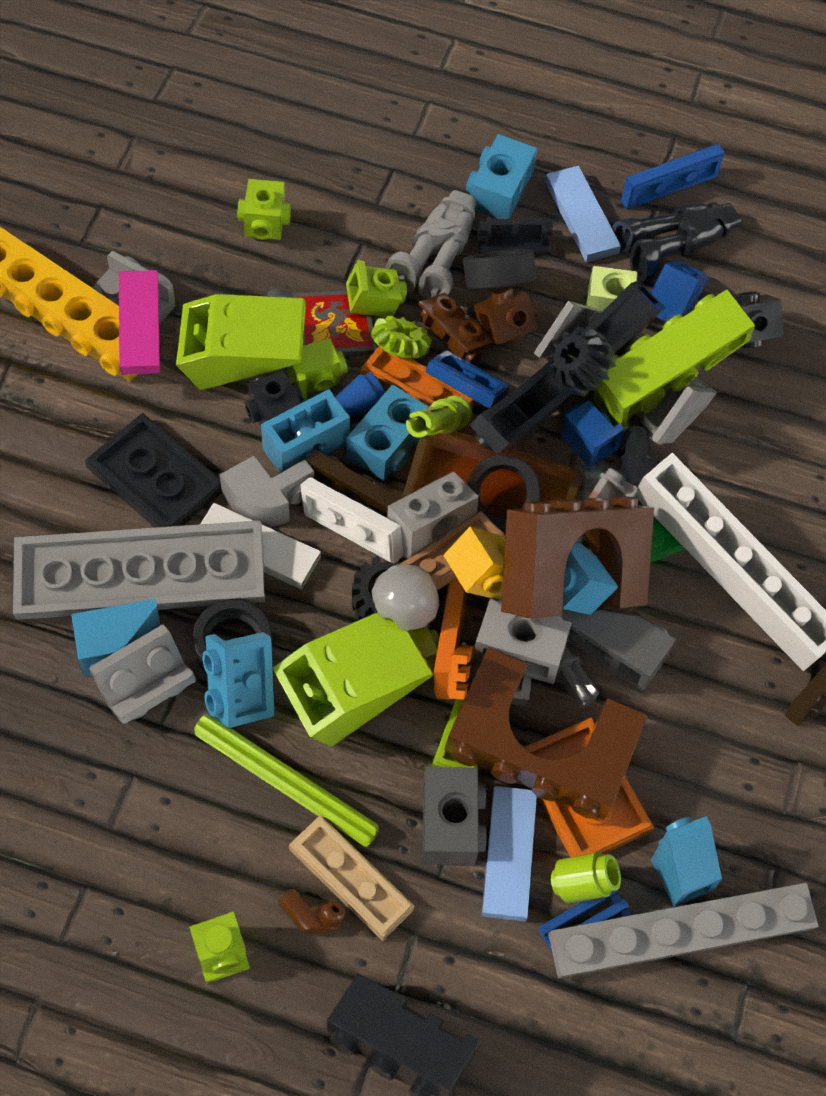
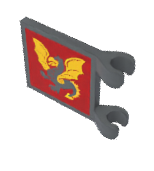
M273 289L268 292L267 297L303 298L306 301L303 346L330 338L335 351H342L344 356L370 355L377 349V344L371 334L373 329L371 315L350 313L347 290L290 293L281 289Z

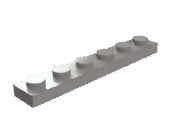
M807 883L552 930L548 935L559 979L813 930L819 927L808 885Z

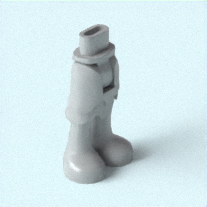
M453 190L449 197H444L441 200L440 204L431 212L426 222L417 229L412 239L414 248L411 253L400 251L389 258L385 269L397 270L399 281L406 282L407 292H412L419 281V294L424 299L442 293L449 295L453 287V276L449 270L455 256L462 253L471 233L473 220L475 219L474 208L477 205L476 198L461 191ZM438 254L433 264L427 267L421 275L428 257Z

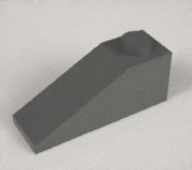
M562 609V616H560L563 620L572 622L566 644L642 693L668 658L676 640L669 635L663 626L654 622H648L639 616L595 610L591 615L566 609Z

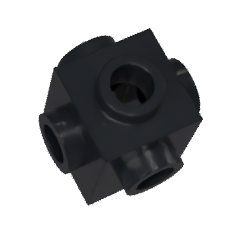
M757 291L737 294V303L755 325L750 341L741 347H759L764 345L763 340L784 336L781 299L767 294L760 295V292Z
M280 371L272 375L260 376L254 382L247 384L249 400L245 401L244 405L250 421L253 424L258 422L261 427L262 423L303 403L304 399L297 383H290L284 371Z

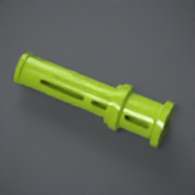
M449 396L445 399H439L433 402L429 408L411 413L409 417L412 419L406 420V428L412 436L417 438L435 432L449 434L455 430L463 429L470 423L472 408L464 397Z

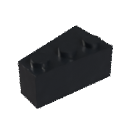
M357 973L327 1019V1031L332 1034L329 1038L330 1041L350 1055H353L355 1050L369 1058L371 1060L369 1067L381 1077L392 1081L396 1076L411 1086L408 1091L411 1096H452L472 1063L481 1040L467 1034L462 1042L441 1028L444 1024L443 1019L432 1013L425 1018L406 1005L407 1001L403 997Z

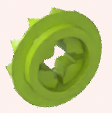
M387 316L386 319H377L371 333L373 340L387 353L400 358L423 357L429 352L432 342L425 328L418 327L416 321L409 322L404 317L396 319L393 316Z

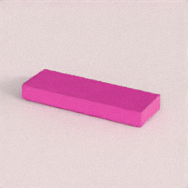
M157 270L119 272V367L121 375L160 373L159 278Z

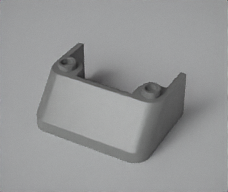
M568 301L534 354L539 358L546 359L555 352L553 343L559 344L563 340L564 332L573 333L577 326L586 328L602 311L594 307ZM637 336V337L618 355V357H621V356L624 355L625 353L629 352V351L631 350L630 347L632 346V344H633L635 341H637L639 338H641V337H640V336ZM696 377L679 392L673 391L672 388L669 389L666 396L658 403L659 407L648 415H645L642 411L635 415L642 419L640 422L648 431L649 439L659 445H662V443H673L708 406L717 392Z

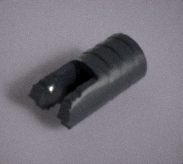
M636 424L628 428L629 431L626 432V453L621 456L620 472L622 480L638 487L643 477L655 468L656 458L650 453L648 431H646L645 427Z

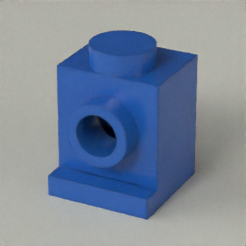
M587 401L584 404L576 403L564 414L560 436L580 459L591 468L619 449L625 428L621 424L613 427L607 414L597 410L590 401Z

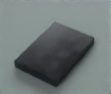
M141 413L84 460L87 469L154 528L184 526L222 493L220 478L144 413Z

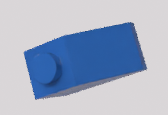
M679 260L665 263L651 292L666 307L657 317L667 322L678 314H682L683 317L687 315L711 276Z

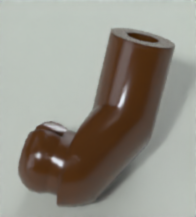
M294 888L286 892L278 901V905L295 925L307 934L333 933L342 926V920L345 917V910L340 903L329 901L328 904L323 906H309Z

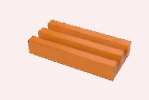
M461 644L450 656L447 696L451 699L464 700L470 689L473 679L468 678L473 672L474 662L469 661L474 656L475 646Z

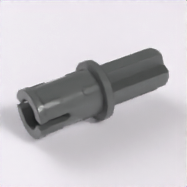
M565 646L555 680H561L580 707H585L596 700L599 691L581 667L582 660L580 657L573 656L568 647Z

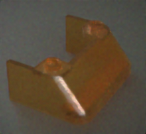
M457 431L449 434L435 432L419 438L402 498L453 471L466 483L467 478L476 465L486 458L500 454H497L494 450L489 451L484 448L476 437ZM505 450L500 453L502 455L516 456L532 467L539 477L542 488L541 501L550 502L551 507H555V500L578 499L585 478L584 473L517 450L511 452ZM500 469L493 471L485 477L481 484L480 497L487 511L496 516L506 517L507 509H522L527 498V488L519 474L512 470Z

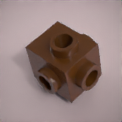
M513 287L495 290L491 293L492 298L473 305L479 325L494 340V344L499 345L504 342L505 344H515L527 338V333L538 329L535 319L538 312L534 300L528 293L513 290Z

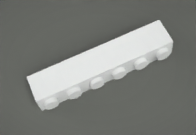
M673 453L643 477L635 497L644 506L654 507V517L802 671L806 670L826 652V610Z

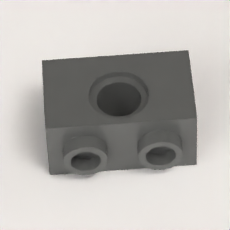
M425 766L423 778L422 865L475 866L478 851L485 852L486 825H478V809H485L486 785L485 783H478V768ZM448 810H458L465 816V820L460 823H452L445 819L443 813Z

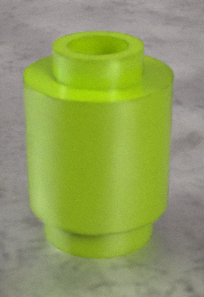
M601 852L560 859L555 865V870L551 873V885L554 893L560 896L567 904L608 897L612 891L618 890L621 884V874L616 859L611 854L604 855Z

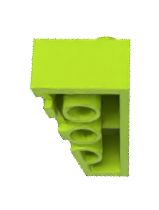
M727 289L717 296L714 294L705 296L695 305V310L684 317L682 314L672 317L664 324L663 330L651 337L649 334L642 336L632 344L631 350L621 357L617 355L612 356L616 366L607 371L610 380H602L599 383L598 392L594 391L593 400L599 409L607 414L613 427L621 424L625 428L624 431L630 428L627 423L628 419L639 411L648 415L659 407L658 403L666 396L669 389L681 391L697 377L699 373L698 368L702 366L705 371L710 370L750 341L755 325Z

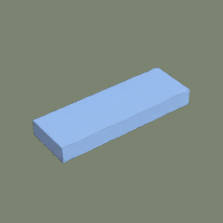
M579 165L546 174L545 184L585 262L619 254L621 245Z
M494 786L481 917L526 922L537 799L532 790Z

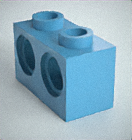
M392 384L347 436L346 458L384 482L393 471L398 473L404 467L411 449L416 444L422 445L429 436L428 434L420 438L414 437L408 432L406 423H399L397 421L412 419L409 417L411 413L422 411L429 407ZM384 447L386 450H376L374 448Z

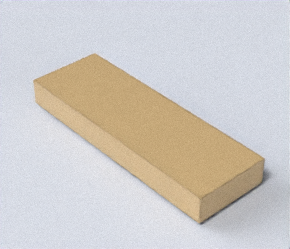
M321 815L289 844V850L382 941L414 911L415 906Z

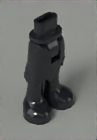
M716 202L709 203L708 205L701 203L676 207L674 213L668 216L646 219H622L614 223L612 230L621 245L620 253H630L631 271L637 272V280L644 281L656 274L659 260L662 257L680 251L681 256L688 253L692 254L697 249L714 243L720 237H726L731 229L740 227L741 218L729 202L718 205ZM677 231L674 235L648 239L663 233Z

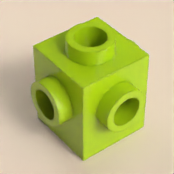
M248 179L245 199H239L237 220L244 222L245 237L262 240H281L283 225L289 226L291 216V203H285V182Z

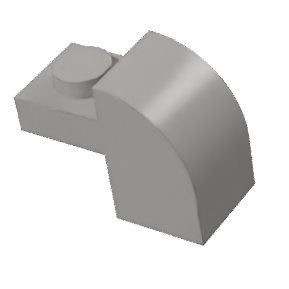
M252 456L220 474L221 491L234 512L253 521L261 520V524L266 527H276L290 521V504L295 505L303 502L300 484L309 477L314 479V471L307 461L303 460L275 477L270 478L255 456Z

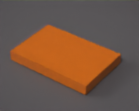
M591 717L524 747V749L537 757L549 760H561L572 757L587 746L595 722ZM625 776L613 807L604 820L598 817L596 819H589L580 816L573 811V806L557 799L556 801H547L539 798L570 857L595 852L606 854L651 833L654 829L653 824Z

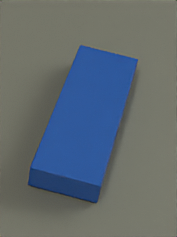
M719 144L626 177L621 202L626 209H631L718 176L725 152Z

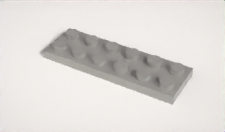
M261 520L14 537L13 615L16 620L71 616V614L151 599H156L158 610L212 606L215 603L230 599L246 601L248 603L265 602Z

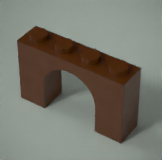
M614 496L613 503H610L609 499L585 498L584 505H581V501L558 499L555 500V507H551L550 502L526 501L525 508L507 509L501 612L529 619L562 616L567 558L574 543L584 533H586L589 539L592 553L597 556L618 586L602 605L615 608L647 605L654 507L637 505L638 498Z
M488 647L450 731L444 750L451 753V757L461 764L467 766L477 764L491 770V774L500 781L509 784L518 782L532 788V792L541 799L547 801H556L557 799L573 806V811L580 816L589 819H596L598 817L604 820L613 807L648 715L607 698L599 713L587 746L582 751L572 757L561 760L537 757L518 743L509 723L510 705L521 682L527 663Z

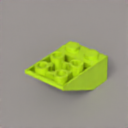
M215 294L183 304L176 366L201 391L302 363L306 301L303 298Z
M378 612L306 643L273 667L278 680L310 738L330 747H333L434 676L433 671L409 631L401 630L396 622L390 618L382 619Z

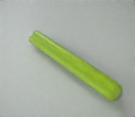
M210 714L203 715L194 728L197 737L315 815H321L329 824L353 840L368 847L376 838L379 832L377 823L233 729L226 727Z

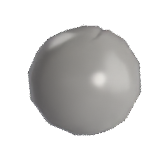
M394 565L376 579L372 589L373 602L382 619L386 617L392 619L401 630L409 631L422 628L436 617L440 605L437 589L431 575L418 566Z

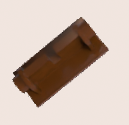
M446 293L419 301L418 305L423 309L420 314L423 318L422 323L441 341L446 340L450 336L447 347L458 357L471 364H475L480 358V354L477 352L478 349L493 344L494 340Z

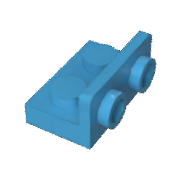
M264 632L227 641L222 640L215 634L206 636V651L203 652L202 660L204 669L208 674V691L205 692V704L210 715L214 716L228 728L273 717L274 692L271 637Z

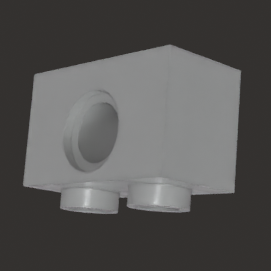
M454 471L388 506L387 518L401 525L403 557L406 560L477 514L479 496Z
M490 598L476 640L473 660L482 662L489 647L527 663L524 676L554 684L572 622L565 621L560 616L529 619L501 612L502 601ZM518 634H524L529 636L532 640L528 642H523L516 639L514 636Z

